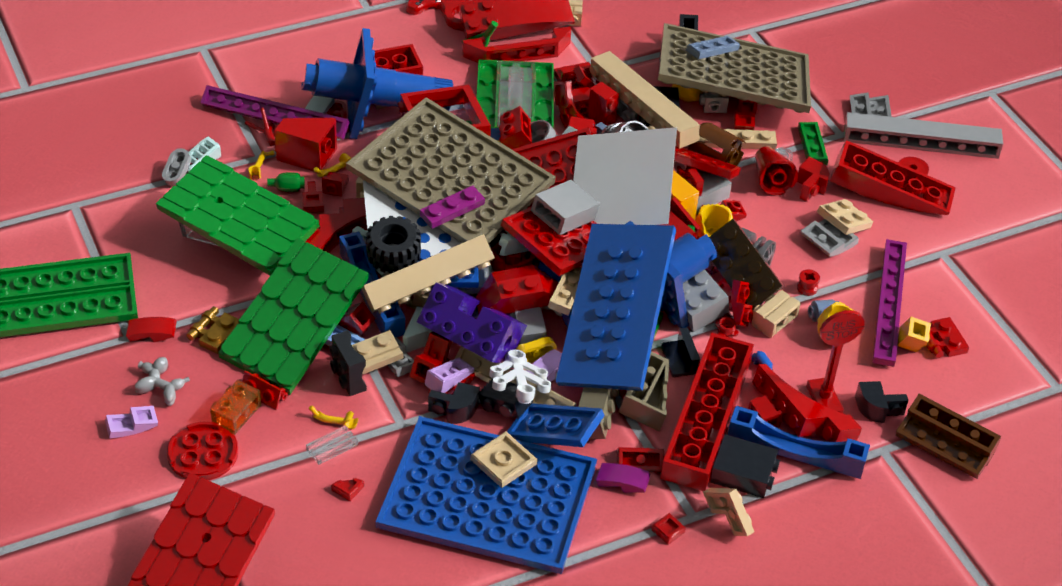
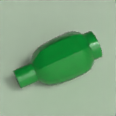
M295 172L281 173L276 178H267V186L276 187L283 192H298L300 189H305V177Z

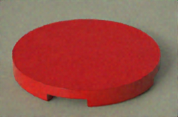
M204 421L186 425L187 428L171 437L167 446V457L170 467L176 474L185 479L189 473L206 480L218 478L234 466L238 457V443L235 435L223 428L221 424Z

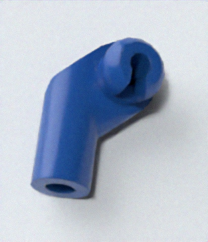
M757 351V353L752 354L751 360L754 362L753 364H767L771 369L773 368V363L765 352Z

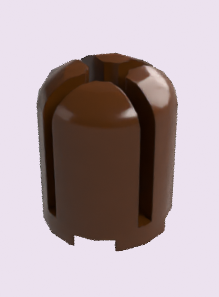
M702 123L699 128V136L722 148V153L700 141L688 145V150L738 166L744 155V152L741 151L742 142L745 144L746 142L712 123Z

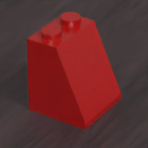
M283 118L273 131L277 161L311 171H314L315 167L323 170L337 150L335 118Z

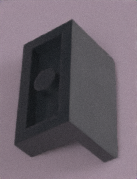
M688 327L680 328L677 341L661 343L664 357L669 359V370L672 377L695 375L700 364V357Z

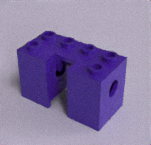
M437 282L416 321L422 326L494 363L504 362L508 352L517 348L527 327L526 324L499 310L482 307L477 318L472 317L480 300L455 287Z

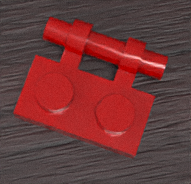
M950 317L930 322V338L927 347L931 353H934L936 358L942 357L944 355L943 351H945L948 357L968 353L969 346Z

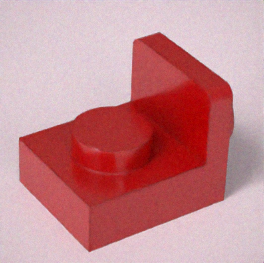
M328 172V175L322 178L323 193L342 197L349 181L348 175Z

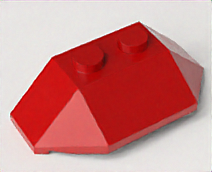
M534 265L491 272L476 296V299L480 300L479 305L476 306L478 314L482 307L499 310L507 314L548 306L559 282Z

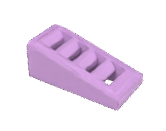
M458 357L428 370L425 385L431 390L445 393L457 385L458 382L472 374L474 368Z

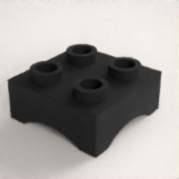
M347 330L332 335V345L329 346L333 360L330 361V366L333 373L338 374L342 389L346 388L349 396L367 391V386L362 379L366 360L363 355L356 352L352 347L350 332Z

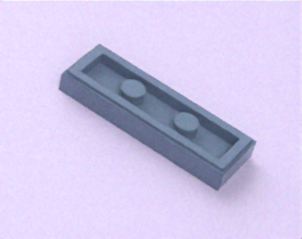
M723 36L688 44L686 51L697 59L737 51L740 44L729 36Z

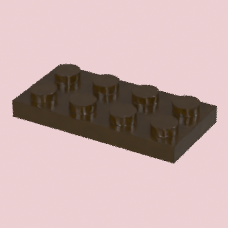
M731 219L709 237L717 252V257L712 262L732 288L733 280L749 283L750 293L745 304L753 305L752 311L757 305H761L784 287L735 219Z

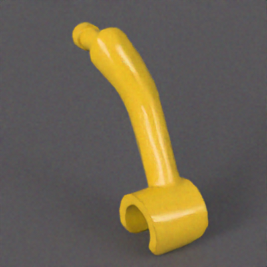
M262 151L255 165L250 166L248 169L249 179L252 180L253 175H258L259 179H261L260 167L265 156L275 155L274 151Z
M343 153L339 157L340 163L323 170L315 167L314 172L317 173L318 177L327 176L328 172H336L346 167V163L352 158L348 154Z
M309 406V410L314 414L313 417L319 421L342 424L350 430L355 429L359 419H352L354 415L352 411L347 412L345 418L325 415L321 411H317L314 406Z

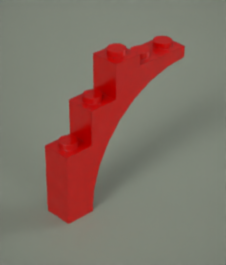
M343 199V207H339V213L319 214L320 227L307 239L306 243L308 242L330 253L340 244L339 236L352 233V230L357 226L368 230L365 199Z

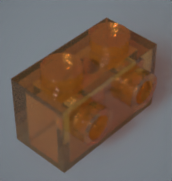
M236 380L232 386L225 390L224 395L212 404L210 408L211 421L221 424L223 428L235 435L261 406L260 390Z

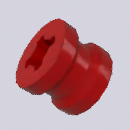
M811 269L801 271L797 283L798 292L806 296L816 294L820 275Z

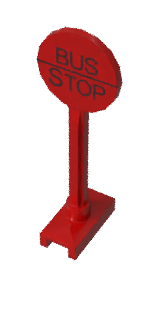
M854 310L837 312L822 323L820 337L824 343L832 345L825 378L808 380L806 385L812 400L840 413H843L844 409L834 390L833 384L843 345L858 337L865 327V320L859 312Z

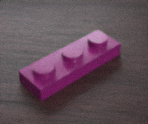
M472 185L420 209V216L433 229L484 205L485 198Z

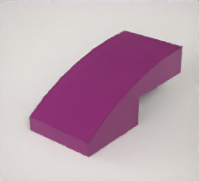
M602 463L596 481L599 487L621 486L623 493H645L650 473L633 466Z

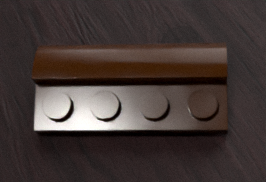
M920 393L908 409V413L896 430L895 435L978 479L985 466H988L1001 439L1000 435Z

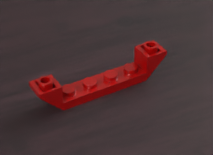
M571 26L554 28L552 38L488 47H484L481 38L463 40L462 55L464 58L476 63L479 62V59L531 61L558 57L571 43L572 28Z

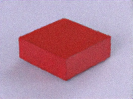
M670 513L652 525V531L668 545L684 534L686 527Z

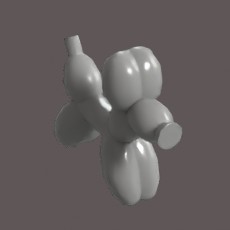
M159 357L153 364L140 361L138 368L142 369L144 373L149 374V376L142 378L135 384V392L144 394L150 392L155 387L164 389L165 403L171 406L175 402V391L181 389L190 379L189 377L184 379L178 378L171 382L160 379V375L168 368V360L165 357Z

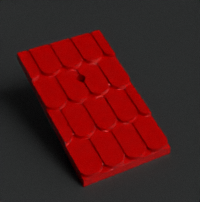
M189 473L173 499L169 511L154 534L153 541L133 572L127 586H238L275 516V509Z

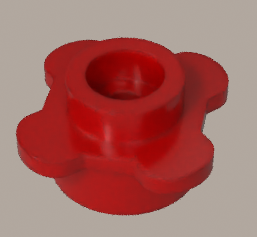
M724 317L715 323V326L718 328L717 334L736 337L739 333L733 318Z

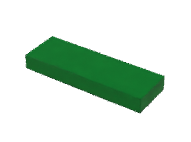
M799 122L798 131L806 159L810 156L827 166L829 160L818 122Z

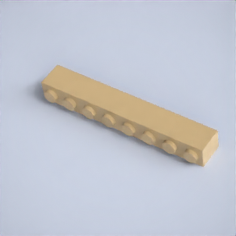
M608 51L591 58V75L619 93L618 97L644 118L647 123L651 124L655 129L677 127L676 146L679 149L699 141L700 124L612 52Z

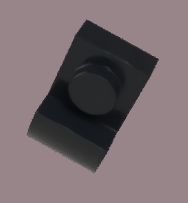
M881 381L859 382L855 394L857 406L862 415L878 423H885L886 416L905 415L909 401L907 394L885 395Z
M458 382L453 395L431 390L428 396V411L446 415L447 423L450 424L466 422L476 412L479 404L478 393L480 387Z

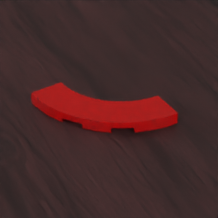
M554 81L555 104L559 107V117L562 123L568 128L571 116L584 117L575 106L572 96V82Z

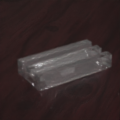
M345 425L306 444V450L319 465L357 446L358 439L353 437V433L348 431V427Z

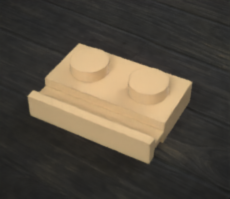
M390 330L352 345L354 350L363 355L366 360V367L362 374L404 358L403 352L400 350Z

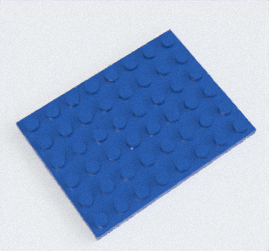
M419 416L376 519L375 527L562 574L595 472L597 459L515 439L537 458V465L501 488L471 461L472 453L500 435Z

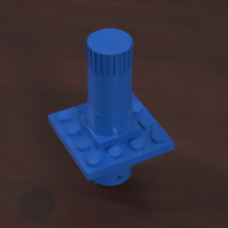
M362 28L353 63L317 58L315 65L306 64L305 80L301 83V90L311 91L313 96L346 100L348 120L350 122L349 138L357 139L359 131H363V117H367L371 104L398 107L400 94L453 87V81L376 67L375 50H372L374 38L371 37L370 29ZM446 106L443 108L449 111L451 106Z
M632 221L626 223L630 225H635ZM686 233L674 240L660 311H665L670 322L673 325L677 324L679 328L689 326L683 283L707 269L709 262L717 257L715 246L707 234L696 239L690 233ZM572 309L568 316L561 313L567 329Z

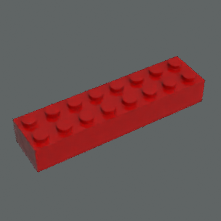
M711 333L664 457L660 479L700 491L707 489L717 454L728 429L751 363L754 344Z

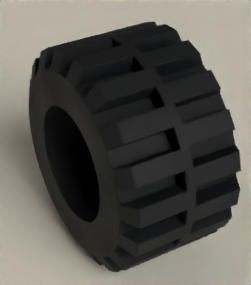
M389 216V218L382 217L380 221H374L373 226H369L366 233V253L369 263L373 264L375 269L380 268V272L385 273L388 271L389 274L417 263V260H420L421 232L417 229V225L411 223V220L408 218L404 220L401 216L397 218Z

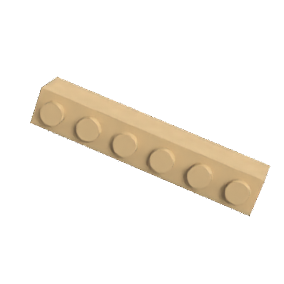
M483 234L368 283L362 287V291L372 313L378 310L380 314L390 310L391 304L398 302L401 305L412 300L410 296L418 293L419 296L431 292L430 288L436 282L448 285L451 283V278L458 276L461 279L470 275V270L474 268L482 270L491 265L490 262L494 259V255Z

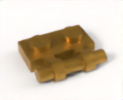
M213 306L201 315L198 323L196 322L190 327V331L186 336L191 341L199 337V346L218 354L224 341L237 326L239 319L225 312L219 318L216 316L219 310ZM208 324L211 325L208 330L204 329Z

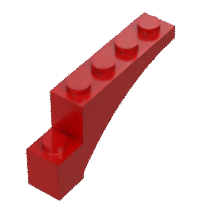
M767 364L758 365L752 383L763 396L766 395L769 401L775 405L777 411L781 410L783 412L782 418L798 437L821 435L827 442H844L848 438L858 440L862 428L850 414L845 415L810 399L781 379Z

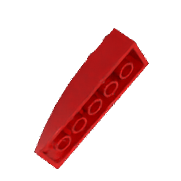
M470 0L459 3V16L465 39L485 32L492 21L497 22L498 26L491 35L490 41L575 24L569 0ZM481 37L482 42H485V37Z
M847 140L836 158L830 178L831 182L885 204L940 215H949L956 189L954 186Z

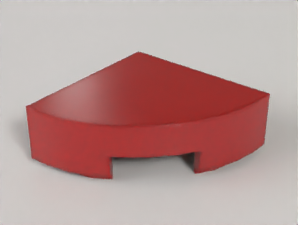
M357 478L345 481L338 480L331 485V491L351 501L365 485L363 480Z

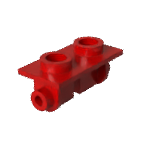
M244 371L240 391L277 410L279 401H284L288 396L285 389L270 384L256 373L251 374L248 371Z

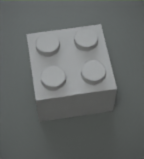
M706 270L683 283L689 328L693 332L729 313L727 294Z

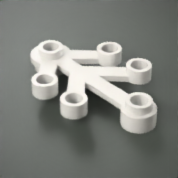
M510 350L505 356L504 362L490 367L489 376L493 378L492 388L494 390H505L506 383L516 378L518 385L516 397L520 403L529 404L534 399L535 387L527 384L526 380L536 384L537 390L541 393H549L551 389V382L547 380L548 371L527 362L526 354L523 351ZM513 368L512 371L503 375V371ZM523 368L526 369V370H528V371H530V372H533L534 375L531 374V373H529V372H527V371H525V370H523Z

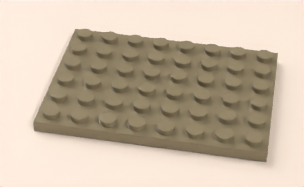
M664 23L658 81L665 84H677L683 88H695L702 92L718 93L724 97L732 96L742 101H755L761 105L769 104L779 109H792L798 113L810 112L811 95L808 54L732 38L740 44L739 50L697 59L686 51L688 44L723 36Z
M424 98L346 163L347 170L419 216L420 209L473 185L485 198V204L437 226L461 243L484 234L489 244L504 230L500 226L503 218L527 209L534 202L535 195L552 186L556 178L551 173L428 98Z

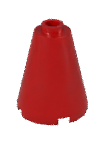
M761 147L755 154L759 185L767 194L782 195L786 193L785 190L791 187L792 189L797 182L798 171L796 166L771 147Z

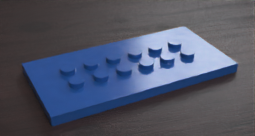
M592 224L556 377L558 386L643 391L676 234L674 225Z

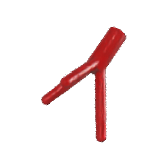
M261 108L265 128L263 129L245 121V125L264 133L268 144L274 146L275 137L272 133L274 123L270 122L268 125L265 110Z

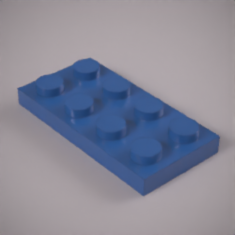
M532 403L513 422L507 433L514 439L529 443L584 447L605 415L601 408Z

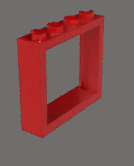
M469 84L400 94L398 107L399 114L402 113V117L424 98L430 99L441 107L463 104L472 122L471 125L491 137V125Z

